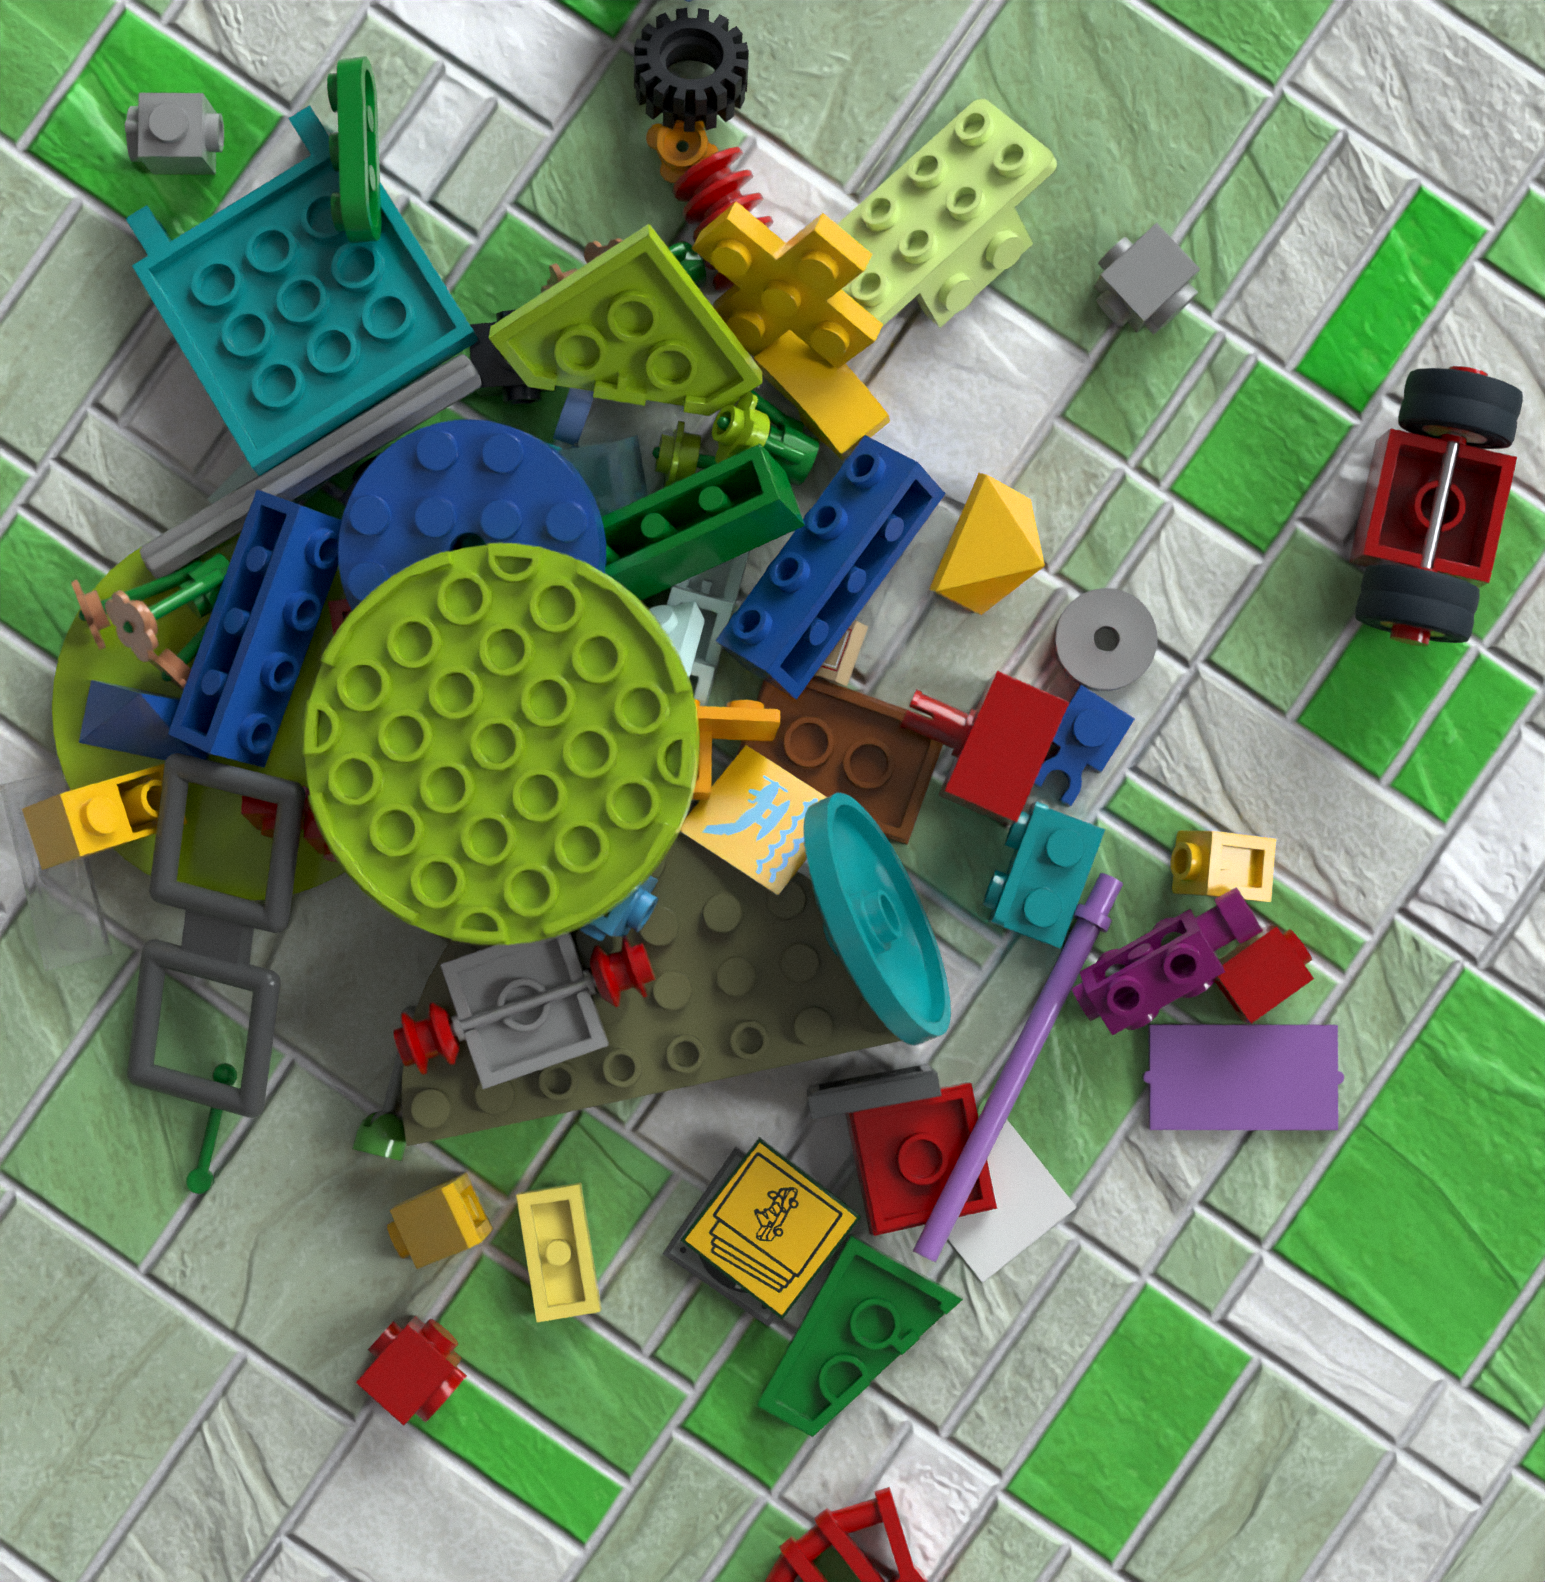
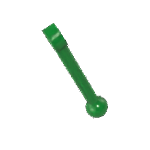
M221 1063L213 1070V1081L232 1086L237 1080V1071L233 1065ZM213 1107L210 1109L197 1168L193 1169L186 1178L188 1189L195 1194H202L208 1191L214 1183V1177L209 1168L223 1110Z

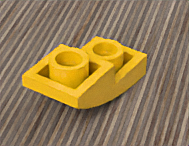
M790 329L754 357L755 363L762 370V376L798 409L801 422L842 461L851 455L864 435L871 438L890 422L888 413L847 364L837 369Z

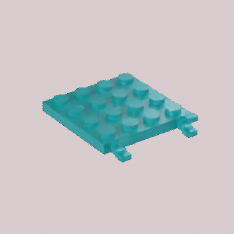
M310 105L288 119L311 155L184 234L171 240L161 222L157 221L147 205L125 218L148 255L133 264V269L250 466L258 476H261L479 341L381 182L380 239L378 241L352 244L349 242L345 231H336L331 215V194L333 192H340L339 172L334 171L331 163L329 135Z

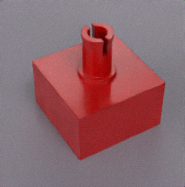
M996 671L988 680L976 710L971 708L969 714L929 697L916 689L909 707L931 716L932 720L907 710L900 728L909 729L953 749L951 755L955 758L938 796L1009 826L1017 823L1069 702L1000 671Z

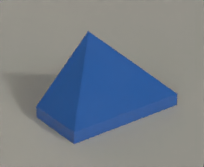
M91 680L79 743L165 761L174 753L206 760L209 759L210 754L168 735L181 699L180 697Z

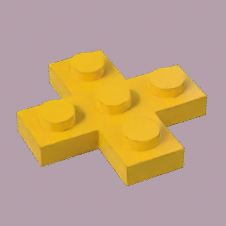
M735 202L700 232L692 246L695 252L735 284L716 299L712 306L746 351L754 357L790 329L819 355L839 369L874 343L883 326L879 320L842 290V288L864 272L872 254L824 213L820 214L785 243L738 202Z

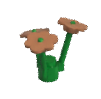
M217 553L203 563L200 559H197L179 571L125 592L119 590L113 593L112 597L102 601L96 590L84 594L78 580L72 581L71 584L81 608L79 618L82 621H87L100 650L106 648L99 630L111 626L110 619L117 627L116 632L123 645L131 647L134 654L141 661H149L161 672L163 681H171L183 691L191 671L187 665L197 655L208 622L177 655L166 648L157 656L153 649L158 647V641L155 636L158 632L156 620L185 604L188 605L199 619L208 613L211 615L230 562L220 553ZM173 588H179L178 592L149 608L141 602Z

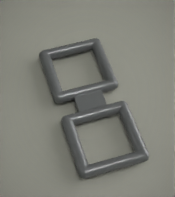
M181 753L171 754L166 759L149 894L157 903L186 911L181 946L152 939L147 941L142 948L127 1067V1078L133 1085L248 1118L257 1117L263 1112L281 981L275 971L251 965L250 956L254 928L271 933H280L287 928L289 923L305 802V790L300 783ZM189 782L277 804L265 904L177 881ZM166 969L253 992L241 1088L154 1064Z

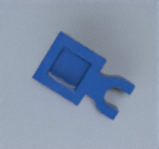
M1080 685L1069 701V705L1052 741V744L1059 748V750L1052 759L1043 762L1034 785L1038 788L1041 787L1047 774L1051 771L1062 772L1068 780V787L1061 795L1059 801L1068 807L1072 806L1081 790V776L1085 766H1088L1097 773H1101L1135 718Z

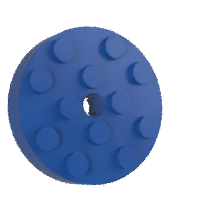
M468 419L440 422L418 429L390 445L369 465L358 480L347 502L339 532L338 560L341 582L351 610L353 611L374 589L391 576L435 554L461 549L465 539L472 535L480 536L486 545L488 543H516L542 547L583 561L605 573L606 538L599 508L592 492L582 476L561 453L535 436L513 427L491 421Z

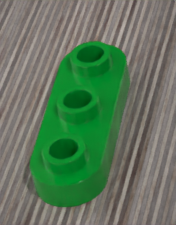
M366 56L344 58L338 60L336 73H329L327 77L330 106L332 111L338 114V132H333L329 135V153L334 171L339 172L340 192H333L331 194V215L336 231H345L349 242L353 244L378 241L381 236L378 106L375 78L369 59Z

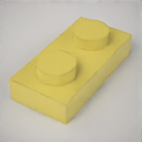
M581 1182L518 1193L516 1198L536 1321L543 1322L600 1312L602 1309Z

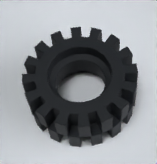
M687 8L676 9V20L671 21L665 12L656 17V28L647 23L641 30V39L637 38L634 46V88H636V99L639 105L646 104V114L652 120L663 113L662 126L673 129L676 120L684 121V132H695L696 121H703L705 129L710 130L716 128L717 115L727 122L734 117V107L741 109L745 101V92H747L749 50L747 42L742 43L743 33L737 26L728 31L729 19L719 14L714 22H710L709 10L698 8L697 18H688ZM681 61H699L712 67L715 72L700 79H684L673 75L667 68Z

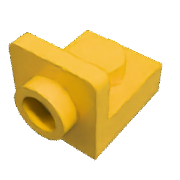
M1178 831L1176 846L1170 861L1173 875L1172 892L1182 895L1219 897L1237 887L1245 900L1271 902L1276 838L1218 831Z

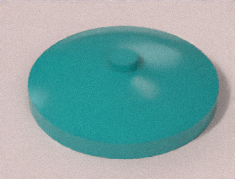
M836 793L811 804L807 808L804 817V844L812 887L823 920L824 934L830 948L840 958L851 980L876 1015L900 1040L909 1045L916 1046L943 1035L948 1030L951 1020V1001L947 976L929 919L900 858L872 816L851 796L845 793Z

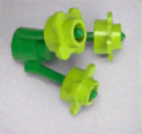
M751 390L723 407L718 413L712 427V437L718 442V450L715 456L699 453L701 435L684 432L685 422L678 421L672 436L661 435L659 446L653 449L652 455L656 458L655 472L665 473L663 486L665 488L674 482L695 474L696 467L706 469L760 443L786 471L789 482L799 486L804 482L812 469L819 449V440L802 433L804 428L803 422L785 415L754 390ZM770 421H771L773 424H775V425L777 426V428L774 427V426H772V425H770Z

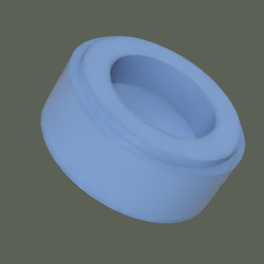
M569 389L553 439L572 446L575 443L578 444L594 398L593 391Z

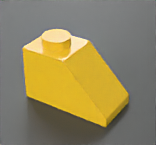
M467 1172L397 1204L390 1209L394 1221L387 1224L389 1236L397 1253L402 1259L411 1256L416 1269L480 1244L493 1230Z

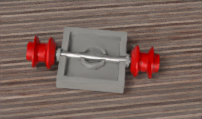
M571 932L538 942L495 945L440 964L457 1015L452 1016V1020L446 1010L431 1002L429 1003L428 1018L415 1022L406 1012L401 1013L403 1027L393 1030L394 1039L405 1067L416 1064L422 1075L427 1074L428 1060L440 1055L450 1065H454L460 1049L459 1041L466 1039L483 1089L608 1046L609 1042L592 996L598 993L596 987L602 999L617 1008L620 1006L621 992L634 988L641 996L646 998L647 992L644 984L654 981L655 976L643 943L631 947L626 935L622 936L621 950L608 955L599 945L594 946L590 958L592 975L590 969L583 970Z

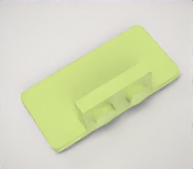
M977 99L973 101L837 224L872 254L864 272L842 288V290L879 320L883 326L915 298L924 314L941 328L957 312L965 309L974 297L999 274L1014 265L1020 256L1033 245L1015 207L1055 171L1057 162L1053 153L988 100Z

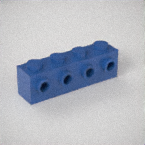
M864 435L851 455L843 462L840 470L814 506L804 516L803 522L805 526L795 530L776 558L768 565L765 573L739 609L731 616L728 624L715 641L746 670L797 700L946 493L917 461Z
M256 489L168 735L210 754L265 768L339 565L338 543L342 520Z

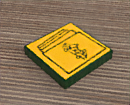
M759 1136L684 1233L680 1241L783 1320L860 1220L861 1215Z

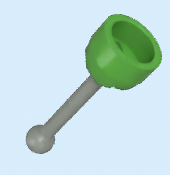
M408 1006L401 1013L406 1012L413 1019L417 1006ZM398 1051L383 1109L371 1113L362 1120L356 1132L352 1149L402 1161L406 1148L405 1129L403 1121L395 1114V1109L402 1086L404 1063Z

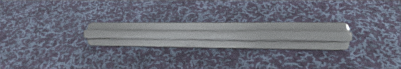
M464 354L457 355L261 476H257L143 545L140 549V554L145 566L157 579L178 571L242 531L256 489L292 502L480 388L482 382L473 363Z

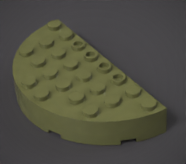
M678 833L665 858L651 874V876L659 880L651 893L658 897L653 913L639 932L631 928L627 934L631 947L643 943L654 972L655 980L644 984L647 997L644 998L634 988L621 992L620 1006L616 1008L602 999L597 987L598 993L592 995L609 1045L483 1089L466 1039L459 1041L460 1049L454 1065H450L441 1055L428 1060L427 1074L425 1075L420 1073L416 1064L408 1067L403 1065L402 1115L407 1146L902 1040L895 1036L876 1015L851 980L840 958L830 948L824 934L823 920L815 899L812 882L809 878L797 871L782 892L776 895L685 834ZM579 929L571 932L583 970L590 969L591 975L593 973L590 966V958L595 945H599L608 955L621 950L622 937L606 934L603 941H599ZM451 940L425 984L415 1009L413 1020L417 1022L428 1018L429 1003L431 1002L446 1010L452 1020V1016L457 1015L440 964L495 945H480Z

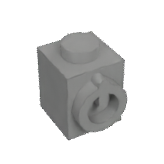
M139 93L138 106H130L128 108L125 121L127 149L130 160L132 162H143L153 174L216 175V152H222L224 148V123L221 113L215 111L203 93Z
M1158 223L1154 224L1134 244L1124 237L1098 262L1104 272L1100 274L1094 286L1101 294L1096 299L1097 303L1104 313L1120 327L1128 323L1136 332H1139L1146 326L1154 335L1181 312L1198 294V291L1190 283H1192L1200 268Z

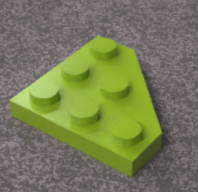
M650 224L644 226L490 326V341L525 384L532 388L554 391L555 385L593 391L594 398L645 406L646 400L684 406L683 412L711 416L762 384V370Z

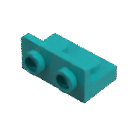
M1037 801L1032 803L1029 812L1022 811L1017 823L1010 826L1004 846L1015 850L1006 873L995 869L985 893L982 905L992 909L988 922L1061 949L1106 829L1050 809L1047 805Z

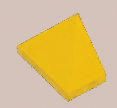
M978 473L929 590L975 614L982 615L1045 567L1031 499L987 474Z

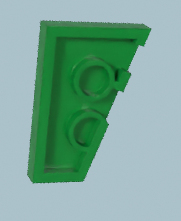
M850 1234L759 1396L756 1406L814 1437L870 1385V1382L898 1356L908 1351L944 1314L947 1315L963 1300L962 1296Z

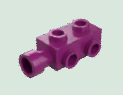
M1235 887L1214 899L1216 906L1197 917L1189 909L1175 918L1160 920L1155 924L1152 931L1120 949L1104 952L1096 963L1080 971L1082 982L1074 986L1072 991L1087 1018L1093 1021L1101 1017L1113 1036L1125 1028L1127 1030H1135L1147 1025L1158 1015L1160 1008L1180 997L1192 998L1209 989L1215 982V977L1225 972L1216 950L1236 939L1242 944L1263 932L1239 889ZM1171 932L1182 934L1167 944L1161 945V941L1166 934ZM1114 964L1126 966L1109 977L1105 976L1107 969Z

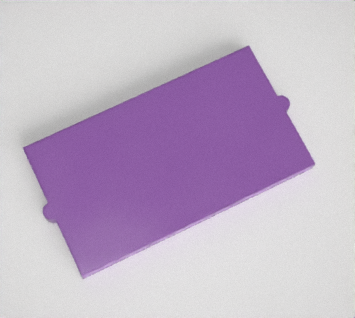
M1148 1024L1149 1070L1143 1073L1142 1079L1149 1084V1130H1338V1084L1344 1081V1074L1338 1071V1025Z

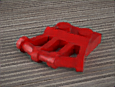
M890 1487L874 1491L876 1496L874 1499L832 1512L828 1508L823 1510L814 1518L817 1524L798 1540L791 1536L779 1546L781 1553L764 1582H794L798 1575L804 1582H828L813 1560L831 1545L834 1546L861 1582H886L848 1534L880 1523H884L899 1572L888 1582L929 1581L912 1560Z

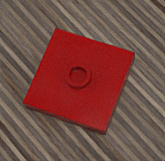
M965 1082L940 1088L941 1096L845 1113L870 1235L877 1236L926 1225L979 1118L972 1083ZM987 1160L959 1217L997 1209Z

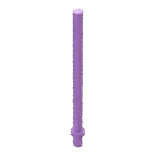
M1100 873L1085 905H1077L1073 915L1077 921L913 1252L936 1263L1099 932L1107 933L1112 920L1107 916L1123 886V883L1116 878Z

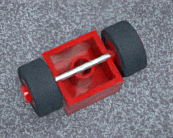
M1451 366L1449 369L1422 368L1412 370L1409 373L1404 388V399L1398 415L1399 426L1408 432L1390 428L1375 442L1349 563L1366 567L1361 582V593L1355 609L1356 620L1370 627L1390 632V639L1410 645L1428 646L1429 641L1445 643L1469 641L1474 625V614L1480 598L1479 588L1490 583L1517 461L1516 456L1485 449H1503L1512 445L1517 430V419L1523 402V393L1520 389L1499 379L1489 377L1484 371L1464 366Z

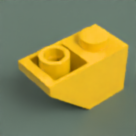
M164 764L60 793L22 808L41 869H48L156 834ZM186 817L184 818V825L187 824Z

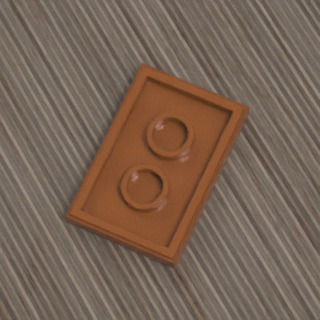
M814 676L797 700L763 680L756 701L763 703L764 709L780 710V726L773 741L742 740L737 755L747 745L826 797L836 793H845L851 796L872 816L888 839L908 845L943 744L909 729L900 728L907 709ZM918 714V715H920V716H922V717H925V718H927V719H929V720H932V718H929V717H927V716Z

